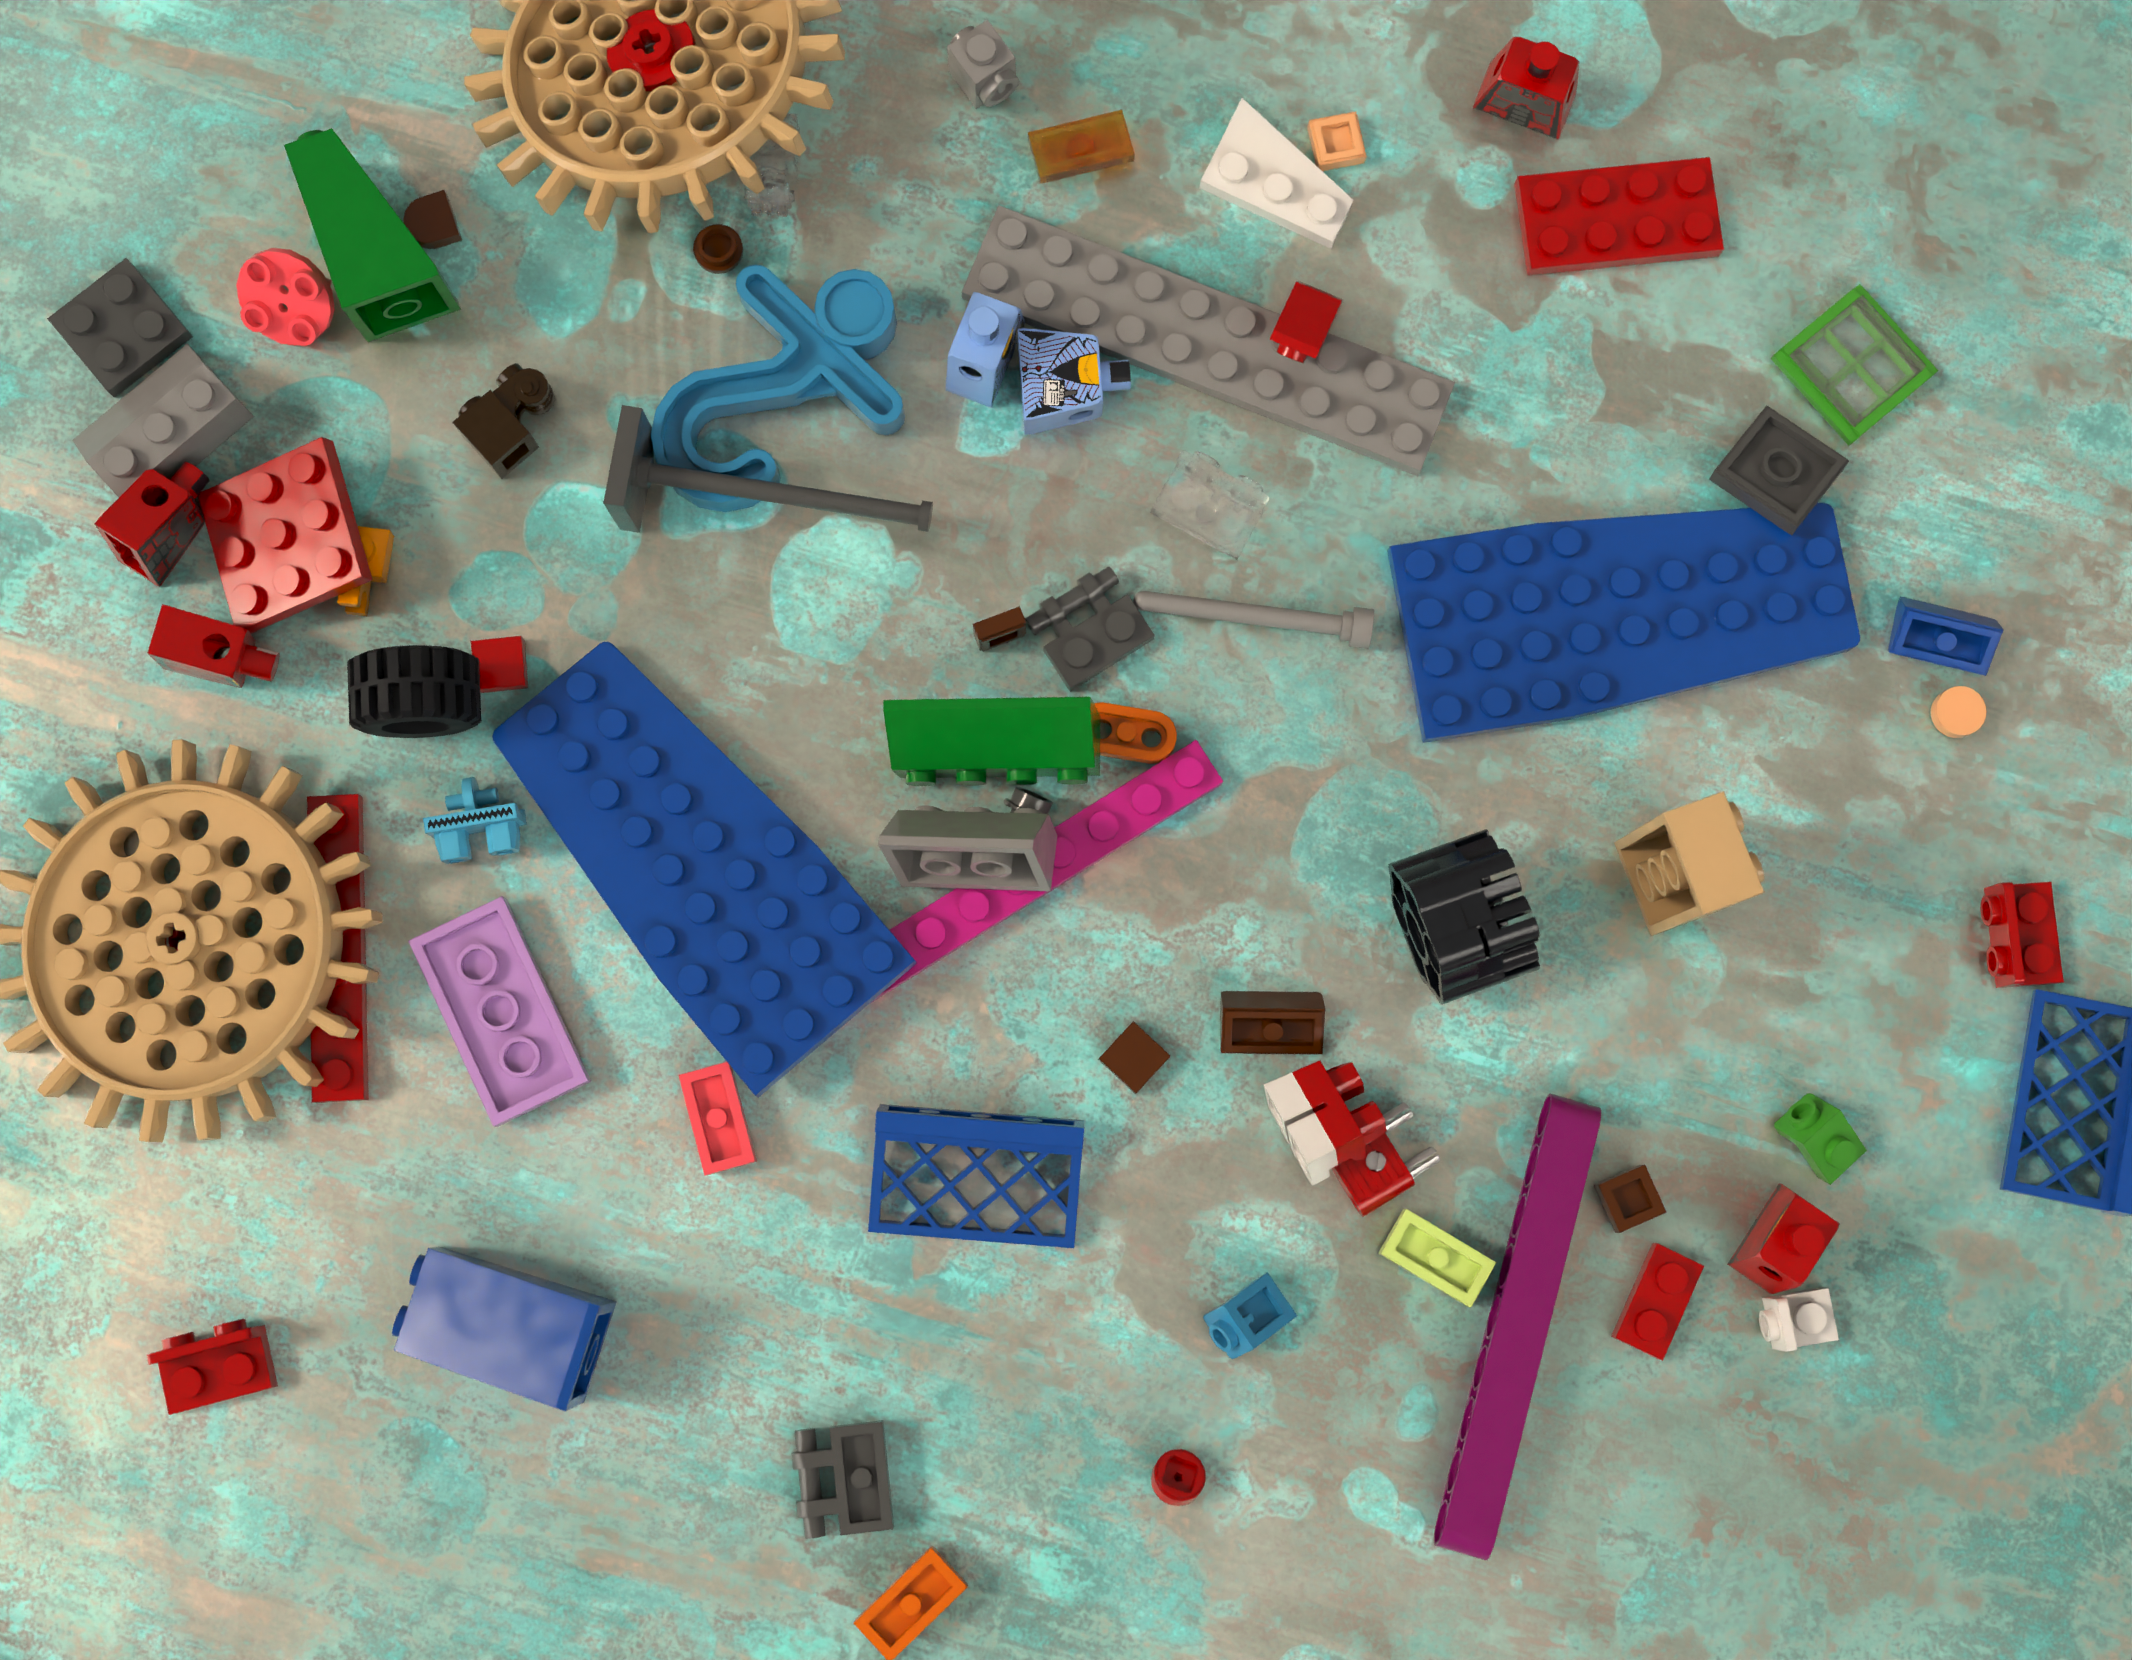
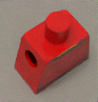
M163 604L147 653L164 670L237 688H242L246 675L272 682L280 658L279 652L256 647V640L245 628ZM230 647L225 657L215 659L216 654L221 649Z
M1779 1183L1727 1265L1770 1294L1800 1287L1832 1240L1840 1223ZM1764 1267H1767V1268L1773 1270L1772 1273L1769 1272V1271H1768L1767 1269H1765Z

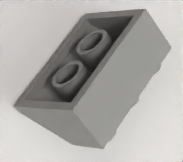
M186 344L74 438L73 442L85 461L119 498L145 470L154 469L170 480L184 462L197 466L254 416L199 355Z
M919 806L915 810H898L880 834L878 845L902 887L1051 891L1057 833L1049 814H1043L1031 808L1017 809L1014 813H999L982 807H969L964 812L943 811L934 806Z

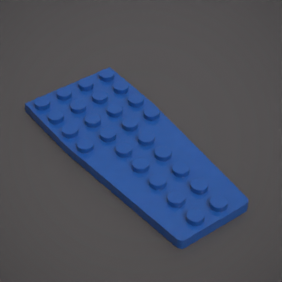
M1817 503L1792 536L1752 508L1535 523L1393 545L1387 550L1423 743L1571 720L1845 653L1856 647L1860 642V633L1833 508L1827 503Z
M602 642L494 730L492 736L494 743L654 974L756 1097L759 1098L917 964L819 847L612 643Z

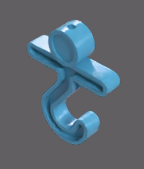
M756 264L747 266L741 270L736 280V288L741 303L746 311L783 345L782 350L768 360L695 371L671 386L656 408L651 430V440L657 464L780 483L778 467L768 452L761 449H752L730 462H710L701 457L697 452L698 434L707 423L715 418L799 406L806 400L837 396L877 434H894L900 430L905 420L902 398L865 361L885 351L895 337L897 319L891 291L882 279L869 271L857 269L841 271L827 279L818 291L814 313L769 269ZM673 487L677 494L697 507L720 512L750 508L760 502V500Z

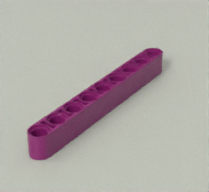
M1551 1093L1544 1101L1435 1525L1434 1546L1485 1561L1489 1559L1492 1553L1600 1127V1107Z

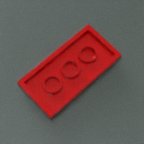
M1710 157L1518 176L1514 183L1527 276L1719 257L1724 250Z

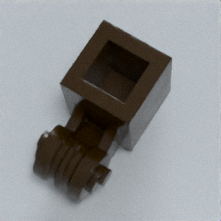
M518 363L512 364L502 371L496 380V384L499 387L493 392L489 390L482 397L475 396L468 400L459 410V417L452 422L463 438L501 479L539 448L530 432L521 424L523 413L527 411L533 415H542L550 410L555 399L554 391L544 374L532 368L523 369Z

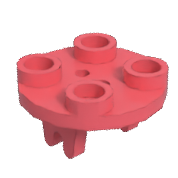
M270 248L258 252L243 264L238 276L236 287L239 304L242 308L240 312L241 320L249 330L261 332L264 336L280 344L311 345L331 325L335 311L333 291L330 287L331 279L325 278L323 272L308 258L292 250Z

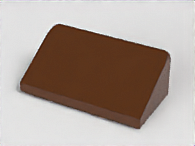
M1270 991L1221 992V1053L1323 1054L1325 1005L1322 994L1319 992Z

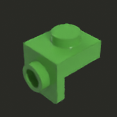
M1811 1093L1804 1095L1798 1102L1793 1104L1774 1124L1775 1129L1781 1136L1796 1144L1816 1176L1829 1185L1867 1151L1841 1110Z

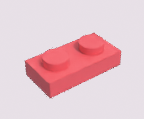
M728 1062L678 1075L704 1175L708 1176L757 1162L733 1069Z

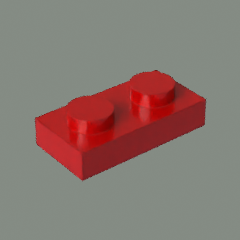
M1652 1243L1611 1337L1663 1361L1704 1265L1658 1243Z

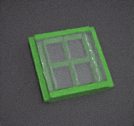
M1861 284L1853 288L1770 358L1848 446L1939 371Z

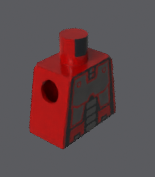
M1513 37L1490 62L1473 108L1559 140L1576 96L1580 62L1573 56L1559 52L1558 48L1550 42L1535 43L1522 37Z
M184 462L170 480L154 469L145 470L94 524L120 563L160 587L204 526V516L195 499L210 480L200 469L189 462Z

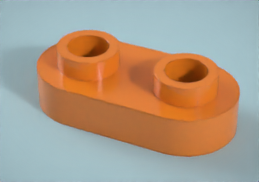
M1094 703L1100 714V723H1106L1112 729L1111 734L1107 738L1100 739V756L1155 764L1169 757L1174 751L1177 732L1174 723L1165 714L1158 711L1111 703ZM1148 731H1155L1160 735L1161 742L1155 747H1148L1142 742V736Z

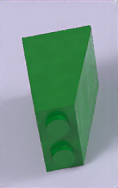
M332 128L325 131L312 130L305 132L296 141L284 145L341 308L367 342L461 310L457 298L436 265Z

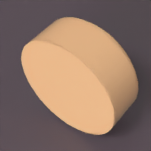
M1955 686L1940 693L1935 698L1931 706V719L1936 729L1943 735L1951 738H1962L1976 732L1983 725L1986 719V705L1980 694L1972 688Z

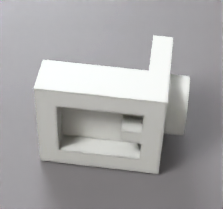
M1821 1287L1762 1297L1764 1310L1759 1313V1322L1763 1337L1767 1342L1771 1341L1772 1349L1789 1352L1797 1350V1347L1839 1340L1829 1288Z

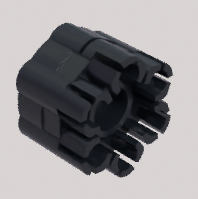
M1487 829L1388 865L1392 904L1414 964L1423 982L1427 984L1428 988L1442 1005L1540 969V964L1537 961L1539 960L1538 951L1535 945L1539 940L1540 934L1535 917L1501 928L1508 925V920L1531 913V907L1524 895L1502 903V898L1521 892L1522 887L1517 873L1491 881L1490 876L1515 867V864L1506 849H1498L1492 835L1489 836Z

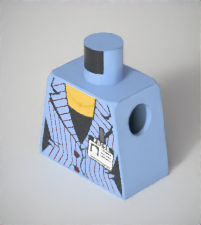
M973 292L949 350L946 391L992 408L1018 343L1017 329L1024 328L1025 325L1020 308L981 293ZM966 366L971 367L977 370L982 376H973L966 373L964 370Z
M1028 328L1017 329L1024 435L1097 419L1102 416L1103 391L1131 389L1129 360L1100 361L1097 336Z

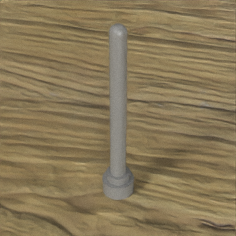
M1140 591L1133 599L1136 608L1141 611L1340 635L1339 640L1349 641V647L1365 649L1370 647L1374 622V609L1354 607L1353 612L1343 610L1342 615L1149 591Z

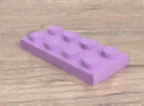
M501 896L408 941L493 1127H499L591 1082L505 897Z

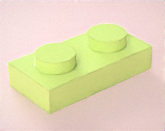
M1408 1209L1402 1210L1378 1254L1470 1308L1497 1263Z

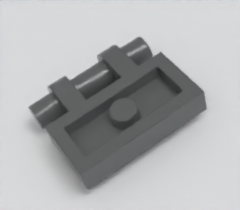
M1110 566L1094 576L1089 572L1077 580L1078 586L1057 599L1051 596L1039 604L1040 609L1025 618L1029 629L1034 635L1051 626L1058 638L1043 646V651L1070 692L1154 640V633L1128 594L1112 604L1106 598L1104 592L1119 583L1116 574ZM1089 603L1095 615L1073 628L1066 616Z
M883 1420L831 1426L832 1448L817 1449L815 1428L794 1431L796 1452L791 1453L793 1469H798L801 1499L796 1501L797 1517L803 1518L806 1539L826 1536L824 1516L838 1514L840 1536L892 1530L894 1528ZM819 1467H834L836 1496L822 1497Z

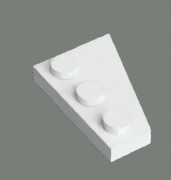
M1241 98L1200 182V189L1330 249L1354 201L1243 98Z

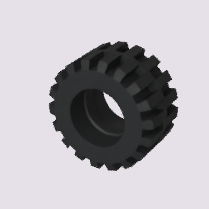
M408 645L370 650L349 659L347 662L349 725L356 730L382 737L424 738L461 733L477 726L482 721L479 659L474 657V655L449 647Z

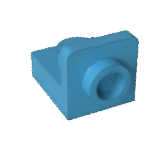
M1267 1272L1225 1303L1209 1311L1203 1316V1319L1209 1327L1210 1336L1216 1346L1226 1352L1231 1359H1235L1255 1349L1297 1317V1314Z

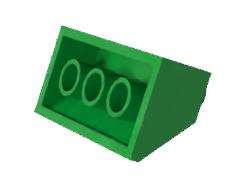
M1091 697L883 700L891 769L900 778H906L907 785L933 786L936 785V778H956V784L978 786L985 785L987 777H1006V783L1012 785H1032L1037 783V777L1057 776V783L1085 784L1088 782V776H1100V714Z

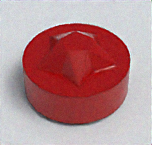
M1174 1449L1164 1453L1156 1462L1151 1473V1484L1155 1494L1163 1502L1172 1506H1184L1193 1502L1202 1491L1206 1481L1205 1469L1200 1459L1193 1453L1183 1449Z

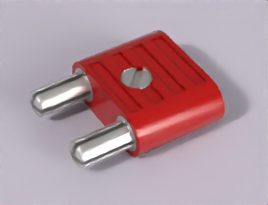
M1403 1102L1383 1114L1385 1121L1387 1122L1405 1111L1409 1106ZM1412 1110L1387 1124V1132L1365 1145L1366 1158L1361 1160H1353L1351 1158L1332 1168L1349 1199L1362 1217L1415 1185L1413 1178L1440 1162L1438 1154L1409 1171L1408 1169L1437 1151L1433 1147H1429L1404 1163L1386 1135L1413 1118Z

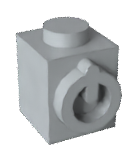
M988 20L975 28L968 26L960 30L947 46L949 73L976 109L984 104L986 107L999 104L1017 88L1019 79L1016 76V58Z

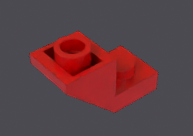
M1296 281L1270 337V340L1279 343L1276 352L1300 363L1305 362L1307 355L1316 359L1320 354L1331 325L1337 317L1343 299L1301 281Z

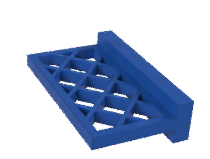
M2038 989L2033 991L2000 1190L2095 1209L2102 1213L2121 1217L2132 1216L2131 1007ZM2044 1004L2064 1007L2077 1025L2054 1040L2042 1023ZM2078 1010L2095 1014L2085 1020ZM2103 1015L2126 1019L2122 1041L2108 1050L2089 1026ZM2081 1030L2099 1056L2076 1069L2058 1044ZM2040 1035L2047 1045L2037 1051ZM2121 1049L2119 1064H2117L2111 1055ZM2051 1050L2069 1075L2045 1089L2033 1070L2035 1059ZM2104 1060L2115 1075L2116 1083L2114 1091L2099 1100L2081 1074ZM2073 1080L2091 1105L2068 1120L2050 1094ZM2032 1085L2038 1095L2029 1100ZM2113 1099L2111 1114H2109L2103 1105ZM2043 1100L2061 1125L2037 1139L2025 1123L2027 1109ZM2096 1110L2107 1125L2108 1132L2106 1141L2090 1150L2073 1127V1124ZM2065 1130L2083 1155L2060 1170L2042 1144ZM2024 1135L2030 1145L2020 1150L2022 1136ZM2033 1150L2036 1151L2052 1173L2050 1177L2037 1185L2015 1181L2018 1160ZM2105 1150L2101 1165L2095 1155ZM2088 1161L2100 1177L2097 1198L2077 1194L2064 1175ZM2057 1180L2064 1191L2046 1187Z
M886 1104L879 1105L875 1121L876 1136L868 1232L1074 1248L1084 1120ZM886 1140L908 1142L921 1158L898 1176L885 1160ZM919 1143L936 1145L926 1152ZM946 1145L959 1146L972 1161L951 1180L932 1159ZM970 1147L987 1148V1150L980 1156H977ZM998 1149L1011 1150L1024 1165L1003 1184L997 1180L983 1163ZM1021 1151L1037 1152L1038 1154L1029 1161ZM1048 1154L1071 1155L1070 1175L1054 1188L1050 1186L1034 1167ZM926 1163L944 1186L922 1204L904 1181ZM977 1167L996 1190L976 1207H973L955 1185ZM884 1171L893 1181L885 1189H883ZM1029 1171L1047 1194L1025 1212L1009 1194L1007 1189ZM1069 1185L1066 1204L1058 1194ZM896 1187L903 1192L916 1208L903 1221L880 1220L882 1199ZM950 1191L968 1213L954 1225H940L928 1211V1208ZM1000 1195L1019 1216L1005 1230L992 1229L979 1214ZM1053 1199L1066 1214L1065 1234L1043 1233L1030 1217ZM922 1215L928 1223H915L913 1221ZM974 1219L981 1228L965 1227V1225ZM1025 1223L1032 1232L1015 1230Z

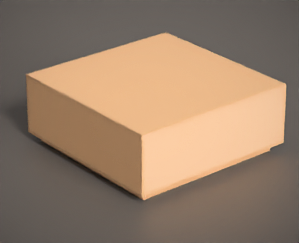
M1356 111L1309 120L1307 125L1315 164L1319 169L1327 171L1365 163L1367 156Z

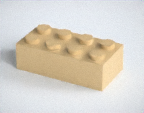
M1724 791L1664 812L1614 842L1651 936L1706 917L1764 893L1761 882L1764 881L1762 865L1755 853H1748L1740 833L1744 831L1741 813L1734 802H1728Z

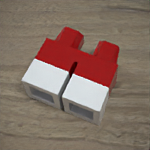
M1321 1060L1263 1084L1268 1108L1288 1144H1290L1311 1186L1330 1177L1329 1170L1351 1158L1353 1160L1366 1158L1365 1145L1387 1132L1384 1116L1374 1101L1352 1111H1349L1345 1101L1364 1093L1363 1082L1352 1062L1326 1071Z

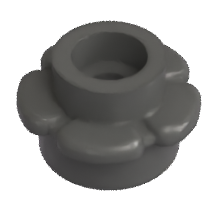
M1021 787L1015 788L1011 799L1005 798L1004 804L1011 807L1010 813H1014L1015 810L1021 808H1031L1043 814H1048L1053 804L1049 799Z

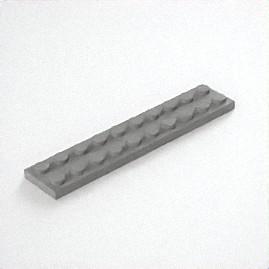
M1000 205L996 209L962 290V299L967 301L970 300L973 292H978L1020 308L1025 323L1038 329L1095 335L1098 337L1099 352L1118 360H1129V364L1415 476H1418L1422 469L1455 384L1451 380L1328 333L1320 354L1316 359L1307 355L1304 363L1297 362L1277 353L1279 343L1270 340L1281 314Z

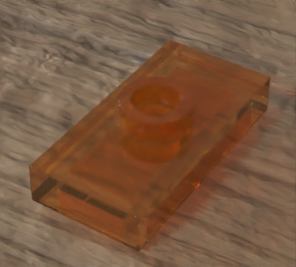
M1123 110L1028 132V142L1040 184L1134 161L1135 153Z

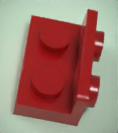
M2004 882L1984 888L1985 896L1981 900L1980 911L1983 923L1989 926L1991 946L1987 950L1986 961L1989 973L1995 977L1996 988L2063 983L2052 883L2013 884L2012 882Z
M240 1319L213 1326L215 1337L196 1341L194 1332L161 1340L163 1350L147 1354L148 1365L158 1363L168 1415L277 1387L278 1384L265 1325L247 1328L246 1320Z

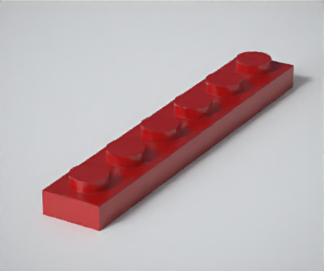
M359 794L307 796V817L324 803L337 806L344 814L331 829L314 842L326 864L344 854L354 852L364 854L363 797ZM364 870L355 876L335 883L341 911L357 907L365 908ZM353 928L343 930L341 962L366 965L365 929ZM341 978L336 979L335 987L326 1009L336 1015L346 1017L359 1029V1032L355 1039L331 1036L317 1025L312 1030L311 1062L316 1066L324 1079L317 1087H312L313 1103L369 1100L366 984H354Z

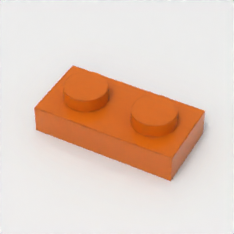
M931 1545L855 1619L854 1624L886 1660H893L968 1587V1584Z

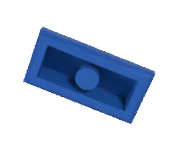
M1900 597L1896 606L1888 652L1986 676L2004 629L1993 618Z

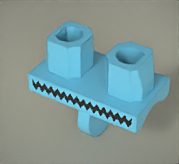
M475 777L462 779L461 794L445 796L448 811L465 808V811L423 818L425 833L435 839L440 859L445 864L471 860L469 835L486 832L490 855L501 856L518 853L520 850L519 826L527 825L525 810L518 809L516 803L483 808L482 805L499 802L497 788L479 790Z

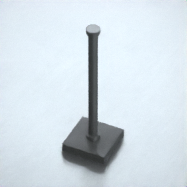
M626 405L621 407L603 504L620 530L640 533L648 488L651 487V484L913 524L918 525V531L929 532L933 511V502L922 500L921 505L655 464L651 440L652 427L643 409Z

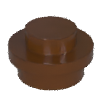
M714 224L707 226L699 232L694 241L693 251L698 264L704 270L715 274H722L733 270L740 263L743 256V244L740 236L734 229L726 225Z

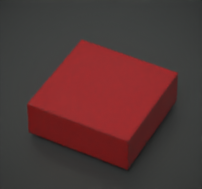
M522 636L471 641L472 655L479 659L480 693L528 688L525 640Z

